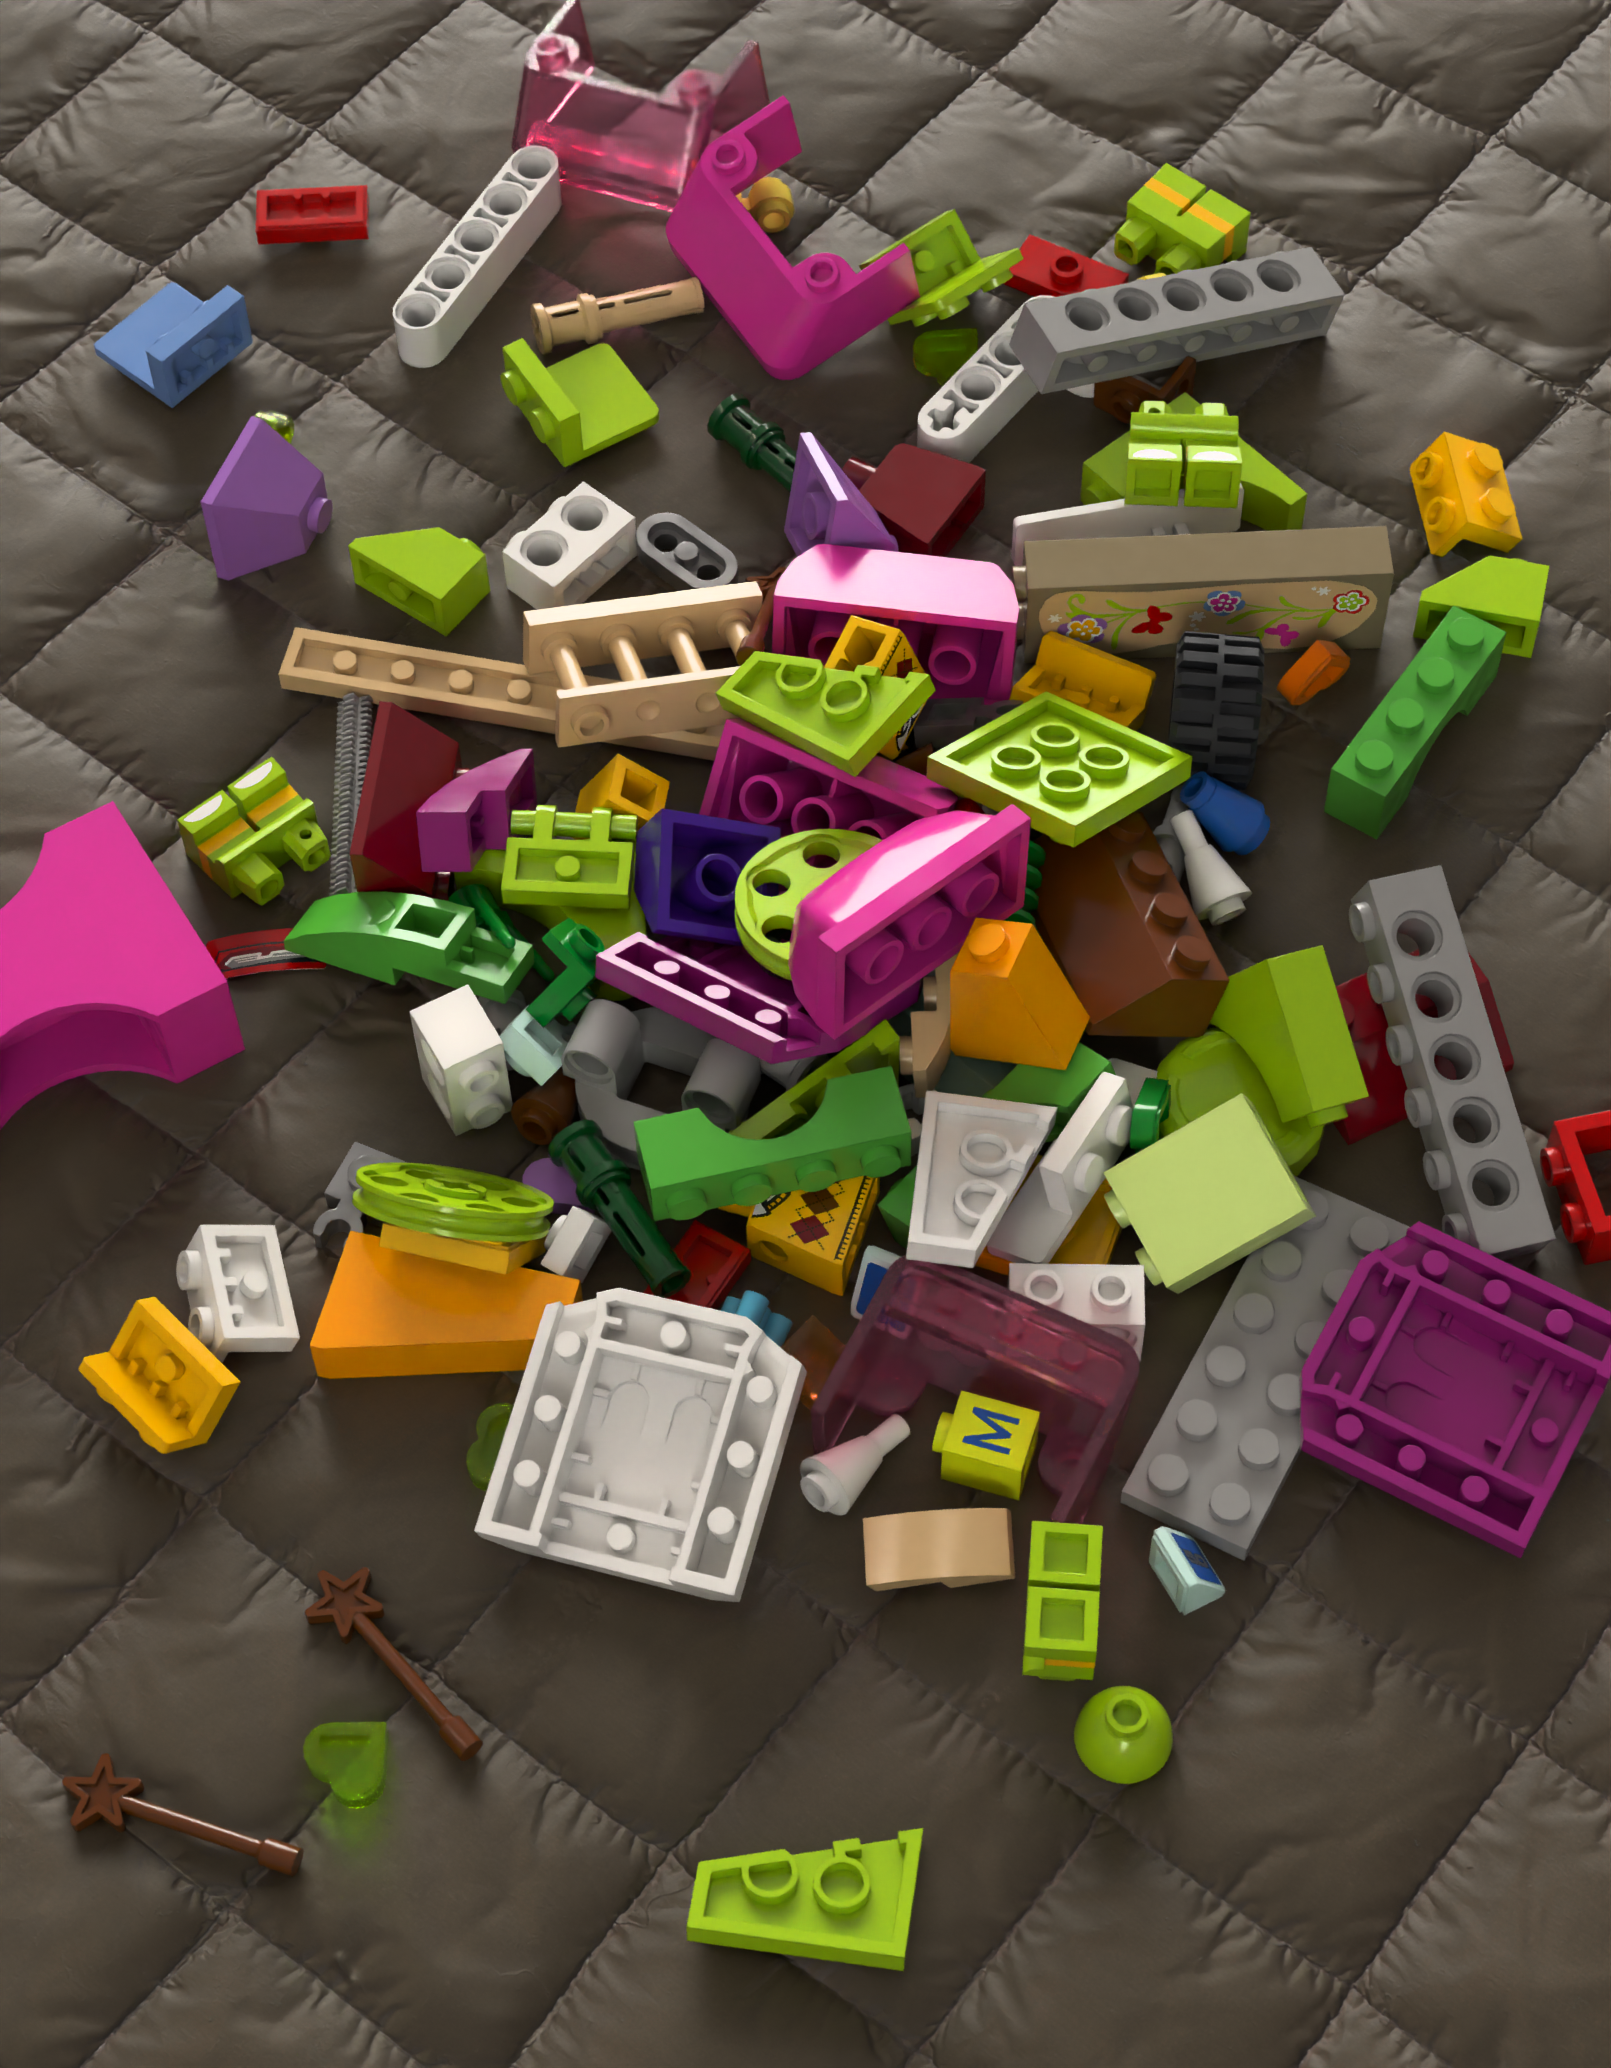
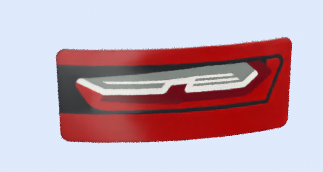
M293 928L241 933L214 939L206 943L208 952L226 979L269 971L326 968V963L285 950L284 940Z

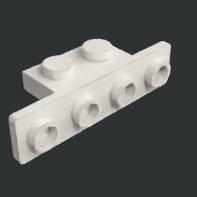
M1240 483L1237 508L1184 507V489H1179L1178 506L1124 504L1125 499L1018 516L1013 520L1011 557L1015 566H1023L1024 541L1233 532L1240 528L1244 489Z
M1117 1058L1109 1059L1116 1075L1104 1071L1101 1073L1059 1137L1054 1139L1004 1213L989 1239L987 1249L991 1255L1014 1263L1048 1264L1106 1178L1103 1172L1114 1166L1130 1141L1131 1119L1136 1100L1146 1077L1157 1078L1158 1071Z

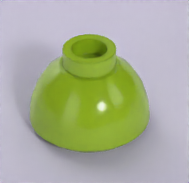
M1115 1686L1097 1693L1083 1706L1075 1724L1074 1742L1080 1759L1095 1775L1104 1780L1119 1784L1137 1783L1155 1775L1167 1762L1173 1745L1172 1725L1164 1707L1151 1694L1132 1686Z

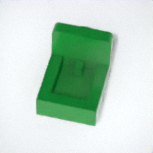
M570 918L553 927L542 938L549 949L567 966L526 1008L543 1028L561 1015L571 1022L586 1008L590 1001L597 997V994L590 987L598 980L595 978L596 955L605 950L604 945L590 928L582 924H576Z

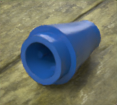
M1204 771L1192 775L1180 791V800L1187 805L1189 810L1193 811L1195 818L1222 851H1233L1237 855H1246L1256 849L1265 839L1270 828V818L1265 814L1264 805L1260 801L1214 777H1210Z

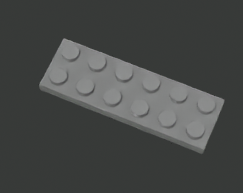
M1296 1176L1294 1177L1316 1217L1248 1255L1121 1493L1120 1503L1245 1561L1301 1452L1299 1379L1307 1358L1359 1261L1377 1248L1382 1251L1404 1237L1407 1229L1410 1228L1405 1224Z

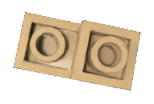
M959 952L935 969V976L923 977L924 1011L911 1012L912 1036H899L901 1075H913L915 1098H925L926 1090L933 1091L952 1052L950 1049V970Z
M1007 1508L930 1510L863 1518L866 1586L876 1592L942 1582L950 1588L1015 1579L1011 1511Z

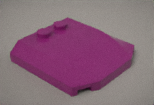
M779 884V895H781L788 889ZM636 932L596 955L595 978L770 1064L838 1052L867 1034L883 1020L886 1019L888 1021L918 1002L923 988V978H921L834 1040L819 1028L795 995L792 981L788 979L781 980L768 975L760 968L745 947L670 935L655 942L648 939L647 935ZM782 939L780 943H786L789 941Z
M1419 1221L1407 1229L1404 1237L1382 1251L1377 1248L1359 1261L1307 1358L1299 1379L1301 1451L1521 1559L1611 1379V1312Z

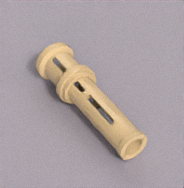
M691 277L690 279L670 284L643 288L609 297L595 299L592 294L582 293L577 295L576 301L549 307H544L541 303L531 304L530 312L539 351L541 354H547L552 352L553 346L580 340H585L587 344L598 343V339L603 338V333L653 323L682 315L703 313L705 304L698 278Z

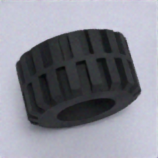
M1185 631L1177 643L1167 745L1192 756L1190 777L1197 772L1204 771L1210 777H1214L1242 791L1246 790L1253 778L1264 676V649L1259 637Z

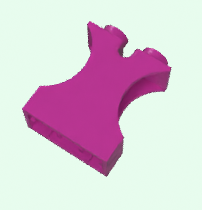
M113 801L45 833L42 850L32 874L20 891L0 909V1130L12 1115L36 1095L54 1085L78 1076L106 1071H133L158 1076L178 1084L245 1050L226 978Z

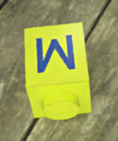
M961 1390L954 1414L942 1412L933 1440L932 1451L942 1453L941 1479L1019 1501L1038 1442L1040 1412Z

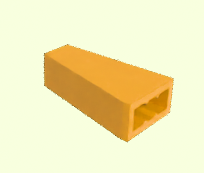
M350 1230L313 1334L310 1349L317 1375L329 1379L522 1371L526 1369L545 1305L559 1301L564 1306L582 1302L581 1281L519 1267L505 1275L380 1247L381 1237Z

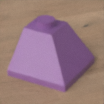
M254 416L250 417L201 500L217 577L231 580L305 554L316 534L323 533L327 529L332 516V501L327 497L323 473L263 419Z
M811 432L800 433L784 532L797 557L817 544L899 552L896 538L893 535H889L875 509Z

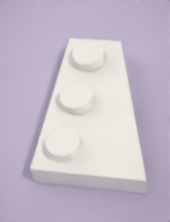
M926 1090L906 1259L974 1268L1053 1129L1058 1107Z

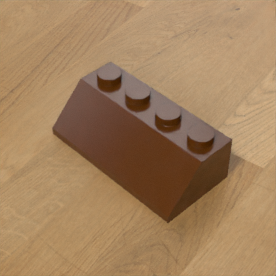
M1134 811L1074 848L1054 842L1045 834L1032 841L1043 848L1046 856L1044 864L1037 868L1043 875L1041 886L1034 890L1039 896L1038 908L1030 914L1036 920L1035 925L1042 940L1090 1016L1085 1027L1087 1034L1154 1037L1203 1036L1230 980L1143 813Z

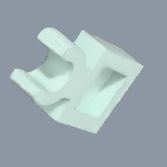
M525 1008L499 1036L503 1042L505 1058L518 1073L532 1077L542 1086L562 1066L561 1056L576 1025L571 1022L566 1027L554 1020L543 1028Z

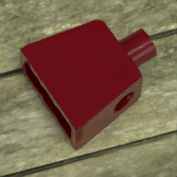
M906 443L895 445L878 467L872 466L856 457H851L842 468L847 477L875 509L889 535H893L896 538L898 551L902 553L946 557L984 508L986 469Z

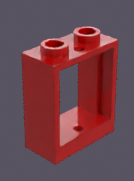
M1611 1110L1554 1121L1547 1146L1540 1151V1165L1544 1180L1549 1187L1556 1186L1562 1202L1560 1220L1564 1235L1569 1243H1577L1584 1265L1611 1260V1215H1605L1583 1156L1611 1150Z

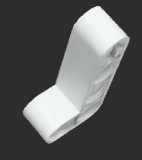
M1040 295L1030 298L1025 303L1033 302L1041 298H1054V296ZM1024 304L922 407L918 414V448L970 463L1039 391L1009 346ZM1095 383L1066 390L1081 397L1094 398Z

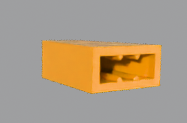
M976 917L950 970V1049L956 1056L1066 1070L1090 1016L1033 924Z

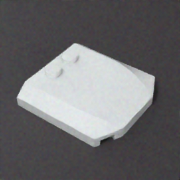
M623 1288L597 1292L595 1299L565 1306L560 1301L545 1305L474 1531L481 1538L522 1553L710 1600L740 1602L807 1371L796 1358L787 1354L761 1328L745 1316Z

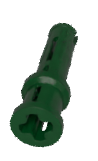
M735 393L725 398L711 414L707 424V432L715 440H725L740 453V460L749 469L765 470L790 492L797 452L785 443V435L782 428L775 422L766 423L751 410L750 401L742 394Z
M581 1120L565 1127L550 1142L547 1152L553 1164L558 1167H564L576 1184L575 1194L579 1202L591 1210H598L618 1239L621 1247L627 1252L651 1287V1292L654 1296L667 1298L679 1292L689 1282L691 1271L687 1266H684L659 1230L657 1224L652 1220L631 1190V1173L627 1165L621 1160H614L601 1141L603 1133L595 1121Z

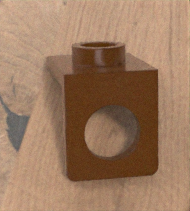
M1187 356L1161 390L1131 376L1095 383L1093 403L1097 408L1113 415L1121 422L1130 424L1131 412H1139L1143 401H1165L1166 404H1169L1173 401L1179 386L1180 388L1174 399L1185 392L1192 396L1196 359Z

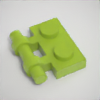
M537 805L536 811L512 810L511 834L533 835V838H507L501 886L503 904L629 909L635 857L634 845L631 842L612 841L613 839L636 840L638 815L613 814V808L594 807L592 813L558 812L556 805ZM557 836L589 838V841L557 839Z

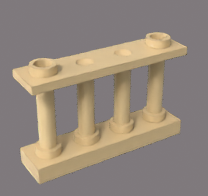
M757 582L523 611V662L528 674L556 671L563 688L561 691H556L555 741L558 748L724 725L726 719L739 718L722 709L715 693L739 669L740 665L738 667L706 671L698 652L731 647L736 657L742 639L750 634L762 606L763 595ZM673 655L681 674L647 678L639 659ZM615 663L622 682L588 687L580 667Z

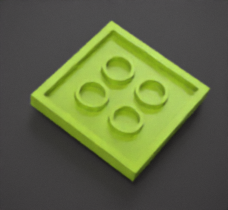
M1045 691L928 756L926 778L952 790L959 797L971 799L997 812H1001L1009 805L1014 804L1031 818V828L1048 835L1054 842L1074 848L1188 780L1191 775L1192 756Z

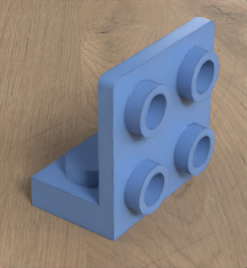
M172 282L94 343V348L97 356L173 408L251 345L253 340L245 300L242 294L227 285L210 300L203 302L177 283Z

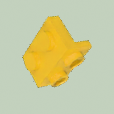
M1444 431L1411 464L1410 474L1431 554L1444 557L1462 539L1508 553L1523 539L1515 512V505L1512 501L1505 476L1503 461L1498 449L1488 444L1478 443Z
M1048 631L1042 637L1035 665L1012 687L1009 700H1021L1025 703L1047 691L1137 731L1143 725L1156 674L1150 669L1054 631Z
M155 1296L136 1300L110 1350L84 1357L78 1368L79 1372L96 1388L98 1395L104 1401L113 1405L138 1430L140 1437L145 1443L162 1454L207 1443L240 1384V1381Z

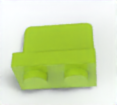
M955 209L942 213L860 264L859 267L862 271L902 243L909 248L920 298L887 320L890 325L912 320L914 326L917 327L937 316L940 320L948 318L970 304L967 296L982 289L983 293L988 292L1007 282L1013 277L1009 268L1024 258L1019 248L980 259Z
M523 338L503 347L505 372L500 375V379L506 396L513 405L519 407L530 422L537 438L542 443L547 444L564 468L652 427L659 421L658 406L608 344H596L545 368Z

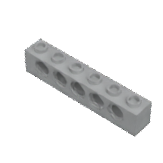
M1312 247L1288 252L1280 251L1272 255L1242 261H1230L1222 265L1196 270H1184L1176 274L1145 280L1138 279L1130 283L1100 289H1087L1079 293L1049 299L1041 298L1025 303L1009 346L1039 392L1046 394L1179 366L1187 356H1191L1196 359V362L1326 335L1345 294Z
M1438 865L1369 880L1351 899L1352 905L1349 908L1350 927L1355 939L1358 942H1363L1370 963L1367 971L1369 990L1374 1001L1378 1004L1382 1003L1389 1026L1386 1030L1387 1050L1392 1062L1397 1066H1401L1407 1086L1404 1094L1406 1113L1410 1123L1415 1128L1419 1127L1426 1149L1423 1156L1424 1173L1429 1186L1433 1190H1438L1445 1212L1442 1218V1232L1500 1260L1534 1253L1555 1240L1556 1237L1442 866ZM1397 933L1406 934L1414 939L1419 948V956L1407 954L1401 949L1397 942ZM1416 994L1425 995L1435 1003L1438 1018L1429 1017L1419 1010L1415 1000ZM1435 1055L1443 1056L1451 1061L1456 1070V1080L1447 1079L1437 1071L1434 1063ZM1454 1117L1462 1118L1470 1123L1475 1132V1143L1466 1142L1457 1135L1453 1126ZM1473 1179L1481 1180L1491 1188L1494 1195L1493 1206L1485 1205L1476 1198L1472 1189Z

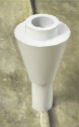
M1188 810L1171 818L1170 823L1186 855L1184 863L1193 911L1197 919L1209 918L1212 925H1219L1242 914L1246 910L1243 901L1249 898L1252 892L1213 845H1208L1193 811Z
M892 1414L868 1435L859 1436L804 1459L800 1465L802 1477L800 1486L809 1503L819 1511H829L840 1516L845 1515L882 1463L883 1457L910 1436L911 1431L907 1422L901 1416Z

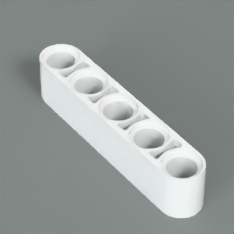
M538 145L526 146L517 150L396 301L393 307V319L398 352L403 362L417 368H428L439 364L449 354L559 212L562 206L558 157L552 150Z

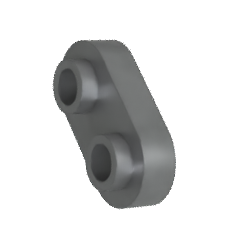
M658 513L646 518L639 525L636 532V544L640 562L676 590L685 591L738 584V564L734 554L686 518L674 513ZM672 549L670 552H661L660 550Z

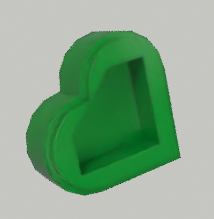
M1146 1077L1133 1109L1130 1127V1147L1135 1149V1154L1161 1140L1159 1124L1168 1119L1171 1106V1085H1169V1080Z

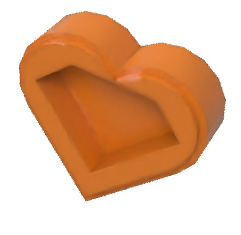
M1317 639L1281 678L1277 685V690L1291 705H1301L1311 699L1319 690L1326 689L1336 683L1348 670L1350 657L1335 642Z

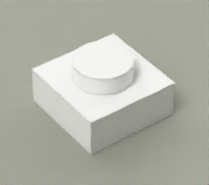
M573 1206L568 1215H562L552 1225L545 1239L544 1247L548 1251L541 1265L560 1276L579 1279L582 1283L608 1238L611 1229L604 1219Z

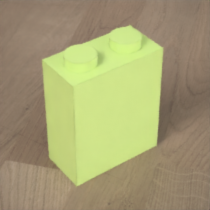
M1242 1093L1103 1172L1112 1188L1111 1191L1104 1194V1198L1119 1225L1124 1229L1132 1224L1144 1247L1135 1251L1140 1265H1144V1272L1154 1286L1163 1282L1166 1288L1177 1294L1316 1217L1254 1104Z

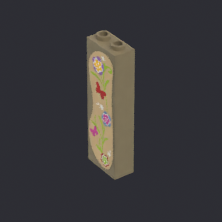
M1387 526L1024 541L1023 566H1012V583L1014 584L1019 603L1017 640L1022 639L1024 663H1036L1042 637L1048 631H1054L1122 659L1176 657L1177 643L1185 631L1259 637L1264 653L1307 651L1317 639L1335 642L1342 650L1380 648L1394 576Z

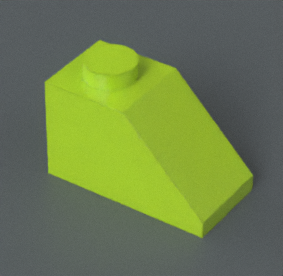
M440 527L356 538L348 546L356 584L446 637L490 592L486 555L471 540L466 538L459 539Z
M1490 555L1422 590L1413 637L1428 640L1454 605L1507 632L1502 653L1531 658L1541 618L1549 566L1527 562L1522 559H1508Z

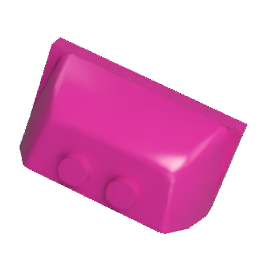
M817 544L795 558L777 581L773 600L772 653L819 659L822 661L823 666H825L850 616L853 615L900 629L904 633L925 674L930 675L936 691L928 699L983 697L984 705H991L1010 699L1014 679L1019 605L1014 584L997 564L841 545Z
M741 718L726 719L699 814L781 828L780 838L815 829H844L865 833L884 840L916 820L954 811L958 802V796L952 790L927 779L925 775L877 755L854 777ZM815 855L805 860L807 864L816 868H828L837 863L833 857L827 855Z
M1011 804L996 815L956 810L916 820L858 856L808 893L796 907L790 938L788 966L794 993L815 1024L835 1040L960 952L976 917L1004 921L1024 906L1031 818L1014 804Z

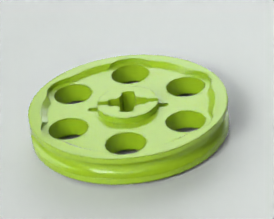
M815 829L780 838L756 853L741 871L735 888V926L738 936L748 953L766 969L792 981L788 966L790 941L786 943L772 942L765 938L764 935L770 930L779 928L792 931L796 907L801 900L834 873L883 840L851 830ZM815 855H827L833 857L837 863L828 868H816L807 864L805 860ZM772 882L779 883L788 890L779 896L771 897L764 896L755 889L764 883Z
M377 1163L363 1166L356 1172V1182L362 1188L357 1189L353 1193V1205L361 1212L373 1218L396 1226L446 1237L494 1242L536 1240L545 1237L550 1231V1222L544 1216L553 1211L554 1200L543 1191L515 1180L474 1170L422 1163Z

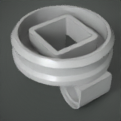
M595 999L587 1004L561 1056L563 1075L575 1079L580 1120L595 1121L603 1133L601 1141L614 1160H621L628 1167L638 1170L641 1169L636 1151L634 1121L667 1114L627 1101L645 1062L691 1076L681 1096L682 1111L699 1108L714 1125L727 1133L746 1121L750 1103L761 1081L758 1057L656 1007L630 1012L615 1002L603 999Z

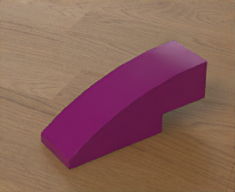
M518 749L471 769L447 783L427 799L416 812L422 872H472L486 849H506L508 837H519V835L511 834L512 810L535 811L538 805L533 749Z

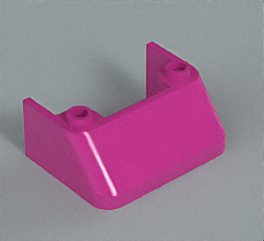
M784 95L707 146L667 221L666 235L674 255L692 277L698 278L703 292L764 370L774 378L793 380L805 375L920 298L911 252L904 243L857 274L842 257L833 253L814 254L792 267L736 197L737 194L802 152L790 102Z

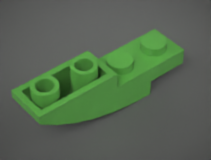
M385 891L337 894L315 900L284 940V947L287 951L394 986L402 975L407 972L456 989L468 984L475 995L502 1004H506L535 963L533 944L515 939L516 944L514 948H505L492 931L476 927L474 908L431 897Z

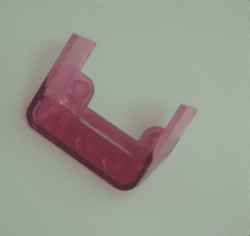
M566 0L526 52L511 146L513 154L521 148L534 145L547 147L552 150L558 157L561 183L672 212L707 146L770 104L759 44L757 41L748 40L722 75L699 69L687 70L676 77L665 91L660 94L589 76L595 67L580 0Z
M905 1255L897 1259L889 1267L811 1408L813 1452L816 1455L833 1448L856 1405L882 1416L900 1415L910 1410L918 1402L928 1383L957 1396H960L961 1390L1040 1412L1039 1432L1047 1435V1438L1039 1453L1038 1472L1045 1487L1052 1493L1060 1496L1050 1517V1522L1082 1524L1104 1480L1138 1384L1139 1359L1133 1347L1118 1336L960 1267L908 1260Z

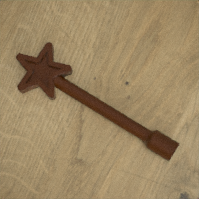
M779 567L770 576L746 578V582H757L763 599L749 635L742 639L736 653V660L740 666L755 651L764 652L765 650L764 638L773 619L775 588L786 567Z
M363 1567L344 1582L325 1570L319 1571L317 1575L325 1596L305 1610L307 1622L309 1624L335 1622L341 1641L344 1644L351 1641L355 1628L440 1727V1737L461 1761H466L473 1757L483 1745L482 1740L461 1716H453L370 1620L379 1619L385 1615L382 1604L366 1595L372 1578L370 1570L367 1567Z
M104 1753L101 1755L91 1777H65L62 1781L65 1790L79 1800L70 1819L71 1825L77 1832L82 1831L100 1818L118 1832H124L126 1824L123 1813L255 1857L259 1865L290 1876H294L301 1865L304 1853L303 1848L270 1837L262 1841L135 1798L144 1791L145 1787L139 1778H116L110 1754Z

